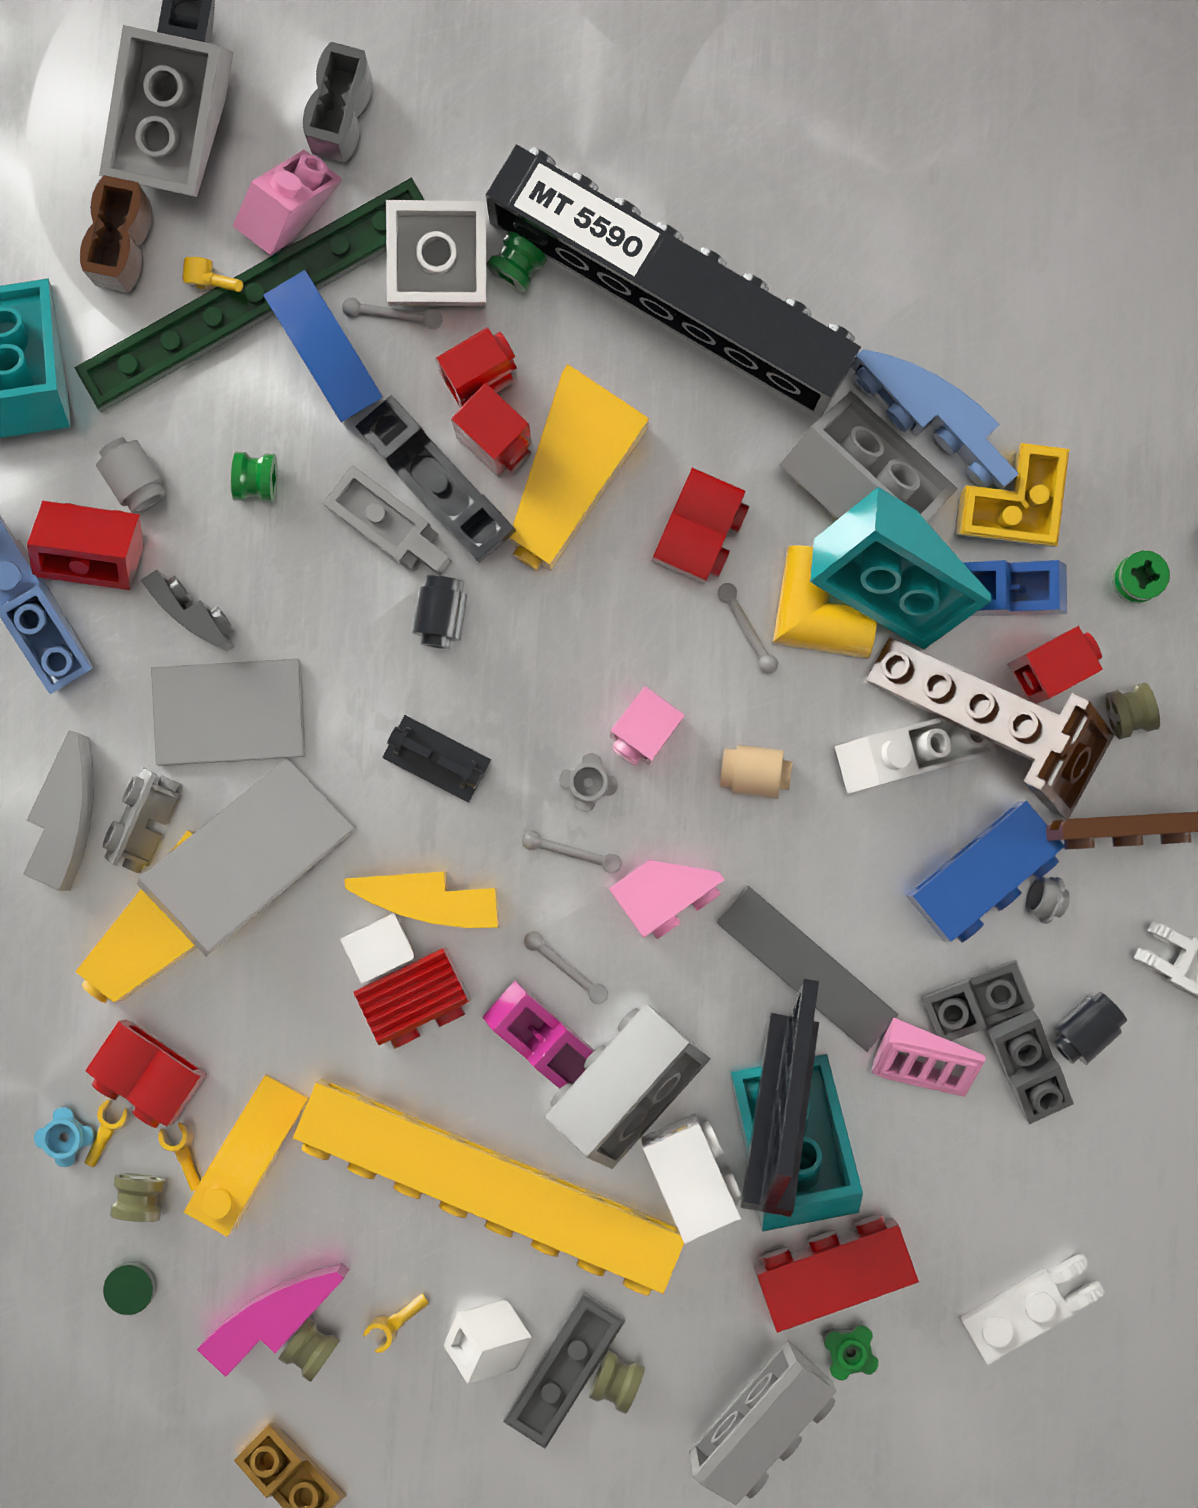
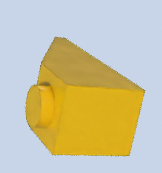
M265 1074L208 1167L183 1213L228 1237L238 1227L309 1097Z

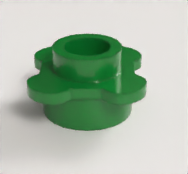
M857 1325L854 1329H845L840 1332L833 1330L825 1336L824 1345L830 1351L832 1358L830 1373L835 1379L843 1381L850 1374L863 1372L866 1375H871L877 1370L879 1362L877 1357L872 1354L870 1345L873 1334L867 1326ZM849 1348L855 1349V1356H847V1350Z

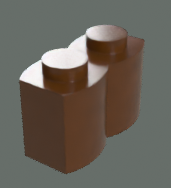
M104 175L98 181L92 194L90 209L93 224L86 231L81 243L80 264L82 271L95 286L129 293L140 276L142 256L139 246L149 233L152 223V207L149 198L138 182Z

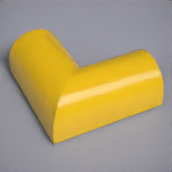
M1020 443L1016 462V471L1019 474L1014 478L1013 491L969 485L963 488L957 511V535L1057 547L1070 449Z
M799 545L787 547L772 644L869 659L874 645L877 622L849 605L830 603V594L810 582L813 547Z

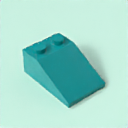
M49 278L1 285L0 438L71 427L67 382Z
M880 487L873 490L814 538L810 582L923 650L991 602V594L919 512Z
M827 1054L815 1056L794 1212L791 1217L757 1211L762 1232L856 1214L860 1211L863 1191ZM761 1066L731 1072L746 1161L748 1159Z

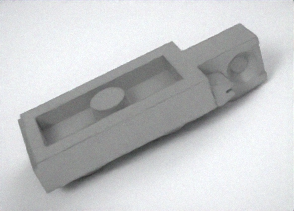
M353 465L350 466L322 502L326 508L400 564L404 563L411 569H413L418 561H421L440 576L452 561L445 552L433 544L439 534L430 527L431 525L427 520Z

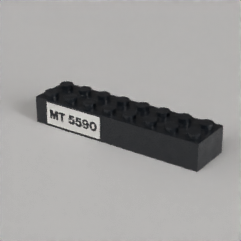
M517 144L515 145L485 194L491 225L505 233L511 231L519 234L533 243L552 261L817 417L821 418L861 349V346L854 342L855 337L851 332L834 323H830L828 327L811 317L812 311L807 306L795 299L787 298L783 301L768 292L769 286L755 275L744 273L743 276H740L725 267L727 262L716 252L704 247L700 251L684 243L683 235L670 225L659 222L656 226L640 217L641 211L629 201L620 197H616L613 201L599 193L598 186L583 174L574 172L571 176L555 167V160L544 151L535 147H531L528 151Z

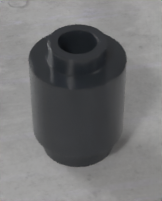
M425 576L424 586L419 587L412 630V634L421 636L420 645L450 649L451 641H461L467 594L463 592L464 581L445 576Z
M1099 992L1093 998L1087 996L1052 1028L1057 1036L1052 1043L1071 1064H1074L1079 1059L1082 1063L1088 1065L1122 1034L1120 1028L1128 1020L1109 997Z

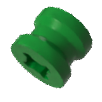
M510 231L503 238V248L500 253L492 255L487 261L486 266L508 286L526 293L531 285V275L535 270L544 267L547 257L533 243L519 234Z
M235 452L231 466L232 499L234 501H244L248 497H259L262 502L273 503L276 497L278 480L276 454L265 453L260 458L250 457L246 452Z
M1142 550L1131 554L1116 566L1113 572L1112 584L1115 592L1121 599L1129 603L1140 604L1159 596L1166 589L1170 581V570L1167 562L1161 555L1153 551ZM1145 567H1146V571H1147L1148 574H1149V577H1152V579H1151V578H1147V575H1146V573L1144 572V568H1145Z

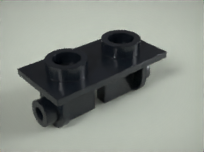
M404 715L399 726L393 729L387 741L389 745L382 757L468 803L491 762L490 758L407 715Z

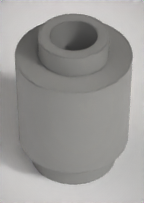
M124 437L108 443L99 451L102 458L96 463V467L121 506H128L131 513H138L154 505L164 497L165 491L161 487L163 479L138 440L127 442Z

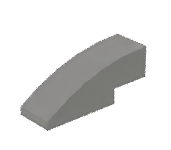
M68 731L26 820L44 828L23 874L58 891H71L83 860L91 826L94 799L93 762L89 737L81 733Z

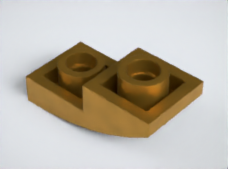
M269 1424L234 1460L266 1498L273 1496L282 1508H335L346 1497L325 1472L273 1424Z

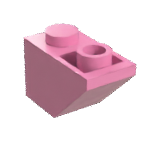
M302 150L251 182L233 227L269 255H272L297 239L339 186L342 178L330 170L323 160L311 155L306 150Z
M645 686L611 729L610 738L616 741L612 746V750L635 767L640 760L650 765L685 715Z
M648 860L610 887L609 890L643 938L652 932L655 938L659 939L681 923L676 914L690 904L698 911L717 898L721 893L716 886L725 879L717 871Z

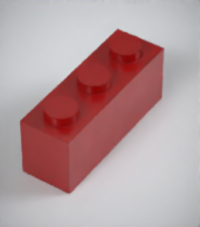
M882 1214L874 1215L855 1223L856 1230L841 1236H837L836 1231L822 1233L809 1239L810 1247L791 1253L789 1248H781L761 1257L763 1263L754 1266V1270L776 1332L790 1329L919 1283L899 1224L893 1218L884 1220Z

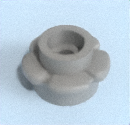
M1059 877L1035 879L1027 894L1026 908L1028 913L1040 917V922L1044 924L1052 922L1053 916L1062 917L1070 901V894L1065 889L1064 881Z

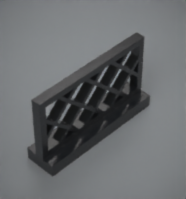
M803 980L788 1016L771 1013L769 1016L740 1208L791 1217L794 1212L819 1022L814 1021L819 981Z

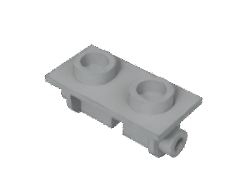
M144 767L139 777L134 775L130 779L122 802L127 804L120 822L113 821L103 841V848L107 849L105 858L112 865L117 866L121 856L125 858L122 866L136 873H141L144 865H150L162 834L146 828L147 822L151 819L163 825L167 824L180 795L176 792L179 785L178 782L161 776L158 784H156L154 780L157 774Z

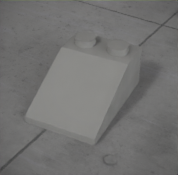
M123 25L99 176L103 177L106 175L138 182L139 185L197 197L225 104L234 52L220 45Z

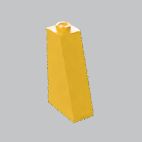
M569 364L562 371L513 523L516 532L509 537L511 545L516 548L513 556L535 571L538 570L540 565L550 571L553 569L647 431L649 425V418Z
M187 830V832L183 835V837L179 840V842L171 851H173L176 847H178L196 831ZM140 889L75 972L85 979L82 987L91 996L103 1003H106L108 999L115 1003L127 999L196 950L197 947L148 895Z

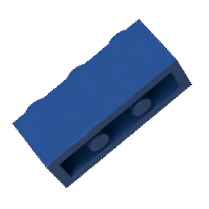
M1027 800L1017 802L909 892L906 897L943 941L952 942L958 938L962 943L983 927L984 923L980 918L995 906L998 911H1001L1016 900L1022 893L1018 886L1029 876L1033 875L1037 880L1053 869L1059 863L1055 855L1064 848V844L1060 840L1047 841V824Z

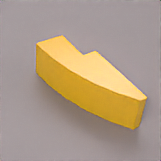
M447 872L344 879L345 889L376 906L404 917L431 924L461 928L500 927L497 888L448 891Z

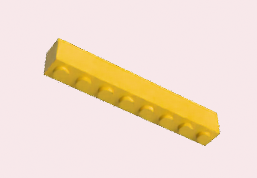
M323 1078L316 1082L293 1136V1139L303 1143L301 1150L311 1156L322 1160H329L330 1155L348 1161L347 1169L361 1177L374 1180L376 1174L395 1181L393 1189L404 1195L420 1199L422 1193L436 1198L440 1200L438 1207L449 1214L460 1218H466L468 1212L486 1219L484 1226L499 1235L512 1238L513 1233L517 1232L531 1238L530 1246L544 1254L558 1257L559 1252L562 1251L578 1258L576 1265L581 1269L598 1276H604L606 1270L624 1277L622 1284L625 1287L646 1296H650L652 1290L664 1294L684 1246L680 1232L674 1225Z

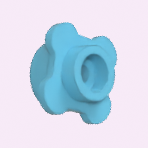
M68 1107L56 1109L53 1113V1120L44 1128L38 1129L34 1135L36 1146L43 1148L47 1155L55 1158V1163L60 1167L71 1166L75 1162L76 1154L83 1146L92 1144L94 1141L93 1129L90 1126H83L74 1118L73 1110ZM62 1132L67 1133L69 1136L66 1142L60 1139Z

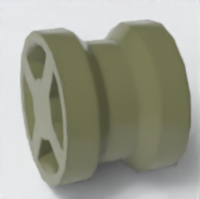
M1147 683L1135 685L1131 692L1122 693L1118 690L1106 693L1105 707L1113 733L1119 740L1131 737L1134 730L1143 729L1149 732L1159 729L1160 715L1153 691Z
M116 1174L114 1187L117 1189L118 1195L117 1201L111 1205L110 1216L115 1219L133 1222L159 1221L161 1208L157 1205L158 1194L164 1190L165 1179L145 1174Z
M308 1317L278 1359L286 1365L295 1364L301 1369L302 1377L311 1382L332 1354L340 1339L333 1334L324 1335L317 1330L316 1322Z
M608 1350L596 1373L589 1398L597 1402L604 1399L614 1403L617 1411L626 1414L639 1389L645 1366L636 1362L630 1365L623 1363L619 1360L616 1353Z

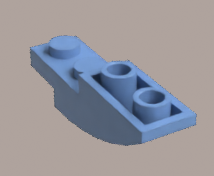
M863 349L857 355L851 367L855 371L853 374L855 382L867 395L872 397L876 394L888 407L886 414L899 430L906 432L909 429L917 437L931 425L936 430L933 436L937 443L948 454L953 455L957 453L969 466L966 469L968 476L978 487L1002 490L1019 474L986 439L1000 424L959 388L916 364L888 354Z
M0 515V618L48 693L52 694L92 670L93 667L43 578L32 575L29 554L20 540L15 539Z

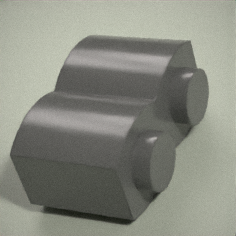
M330 42L318 60L316 68L318 89L314 91L305 106L303 131L312 154L345 163L353 154L358 142V116L364 111L369 102L372 92V76L364 50Z

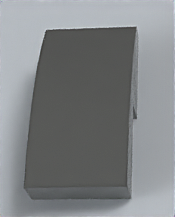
M155 570L141 579V582L157 603L188 631L226 652L235 647L228 637V634L233 632L234 629L219 606L211 610L207 604L199 600L187 608L185 604L191 601V598L176 576L168 579L159 570Z
M1017 960L922 997L936 1035L949 1041L986 1029L992 1023L1034 1009L1035 1007Z
M1033 1009L988 1029L1005 1075L1029 1125L1074 1104L1061 1066L1052 1055L1041 1021Z

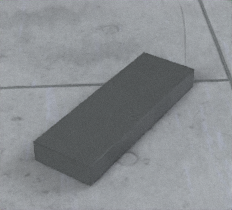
M583 1291L508 1410L503 1422L545 1449L625 1323V1318Z

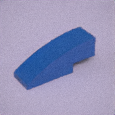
M305 270L263 295L340 422L345 421L383 398Z
M1006 560L963 562L991 594V602L972 616L1067 614V565L1060 560L1009 563Z

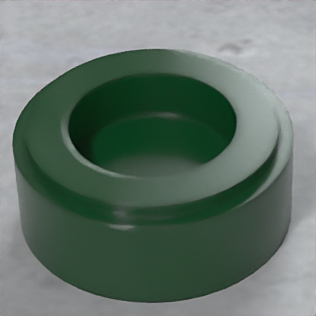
M128 1262L116 1267L107 1276L103 1286V1295L107 1305L121 1315H134L141 1312L151 1303L156 1292V1281L152 1272L146 1266L136 1262Z

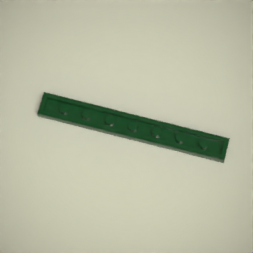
M412 177L235 276L234 279H239L243 282V288L240 292L216 287L74 367L97 409L102 413L274 316V312L263 295L305 270L317 290H320L387 252L386 200H425Z

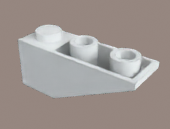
M942 718L869 735L834 746L848 794L997 753L993 742Z

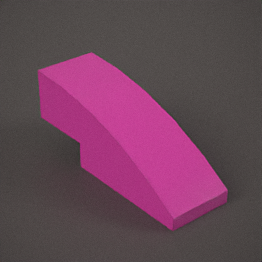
M516 981L509 986L482 1017L498 1036L524 1056L537 1071L559 1089L568 1083H575L586 1070L584 1064L587 1058L595 1051Z
M341 1263L313 1270L273 1287L230 1315L196 1350L225 1377L260 1340L276 1353L342 1282L349 1269Z

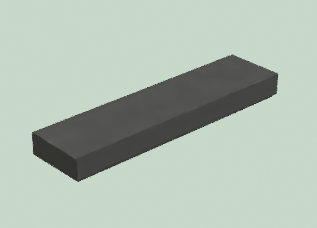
M750 886L744 889L716 922L797 993L804 979L819 981L816 1009L866 1052L870 1050L887 1030L893 1018L898 1017L899 1014Z

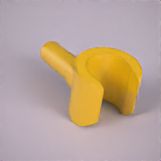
M202 257L184 258L182 275L184 283L194 284L198 289L205 291L210 290L211 287H220L236 292L242 290L243 282L241 280L212 273L213 261Z
M113 1100L103 1102L98 1109L97 1118L101 1126L84 1161L90 1167L96 1166L114 1131L125 1127L130 1120V1111L128 1108H125L119 1122L110 1124L107 1121L106 1113L111 1107Z
M178 1122L179 1129L182 1132V1140L178 1145L174 1146L170 1142L167 1130L161 1128L158 1134L161 1147L175 1153L190 1190H196L200 1179L189 1150L194 1138L193 1131L188 1125Z
M421 1294L391 1317L378 1316L374 1318L365 1329L363 1337L375 1328L382 1329L387 1335V1339L379 1344L374 1352L381 1353L386 1351L396 1339L398 1329L430 1304L424 1294Z

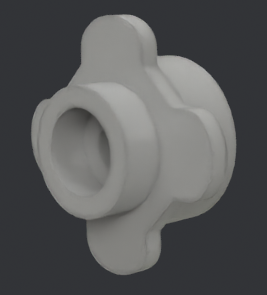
M594 753L584 755L581 764L572 770L566 769L562 771L559 778L561 787L570 790L576 799V807L584 812L593 810L596 801L605 795H613L618 787L616 778L607 775L601 766V758ZM586 778H591L593 780V785L591 787H586L584 785V780Z

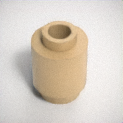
M737 745V749L725 748L720 787L732 788L733 794L778 799L779 789L789 790L793 761L783 760L784 750L745 745Z

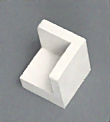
M393 913L340 939L361 984L414 959L415 954L400 924L402 921L400 915Z
M502 1300L457 1313L443 1346L467 1384L516 1369L532 1336L510 1303Z

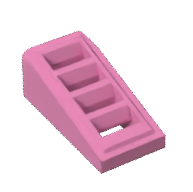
M893 1018L875 1052L871 1073L885 1079L965 1097L982 1068L986 1055ZM899 1051L905 1052V1053H907V1055L905 1056V1055L900 1054V1053H898V1052H899ZM923 1056L926 1057L924 1063L916 1060L917 1057ZM937 1060L945 1061L941 1070L934 1068ZM956 1064L966 1066L959 1078L951 1075Z

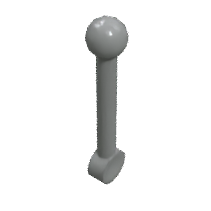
M353 297L346 299L342 305L343 312L350 317L362 313L424 323L431 330L440 328L443 323L442 314L437 309H429L425 313L361 304L360 301Z
M731 583L722 584L718 589V598L721 602L728 603L760 658L759 667L762 672L766 674L774 673L778 668V660L768 654L738 603L736 587Z
M535 831L526 832L522 838L523 846L528 850L542 848L598 864L608 873H615L621 868V859L616 854L598 855L542 839Z
M530 932L525 936L524 944L527 949L538 951L584 988L593 1003L602 1004L607 1000L608 991L605 986L601 984L594 985L545 945L540 933Z

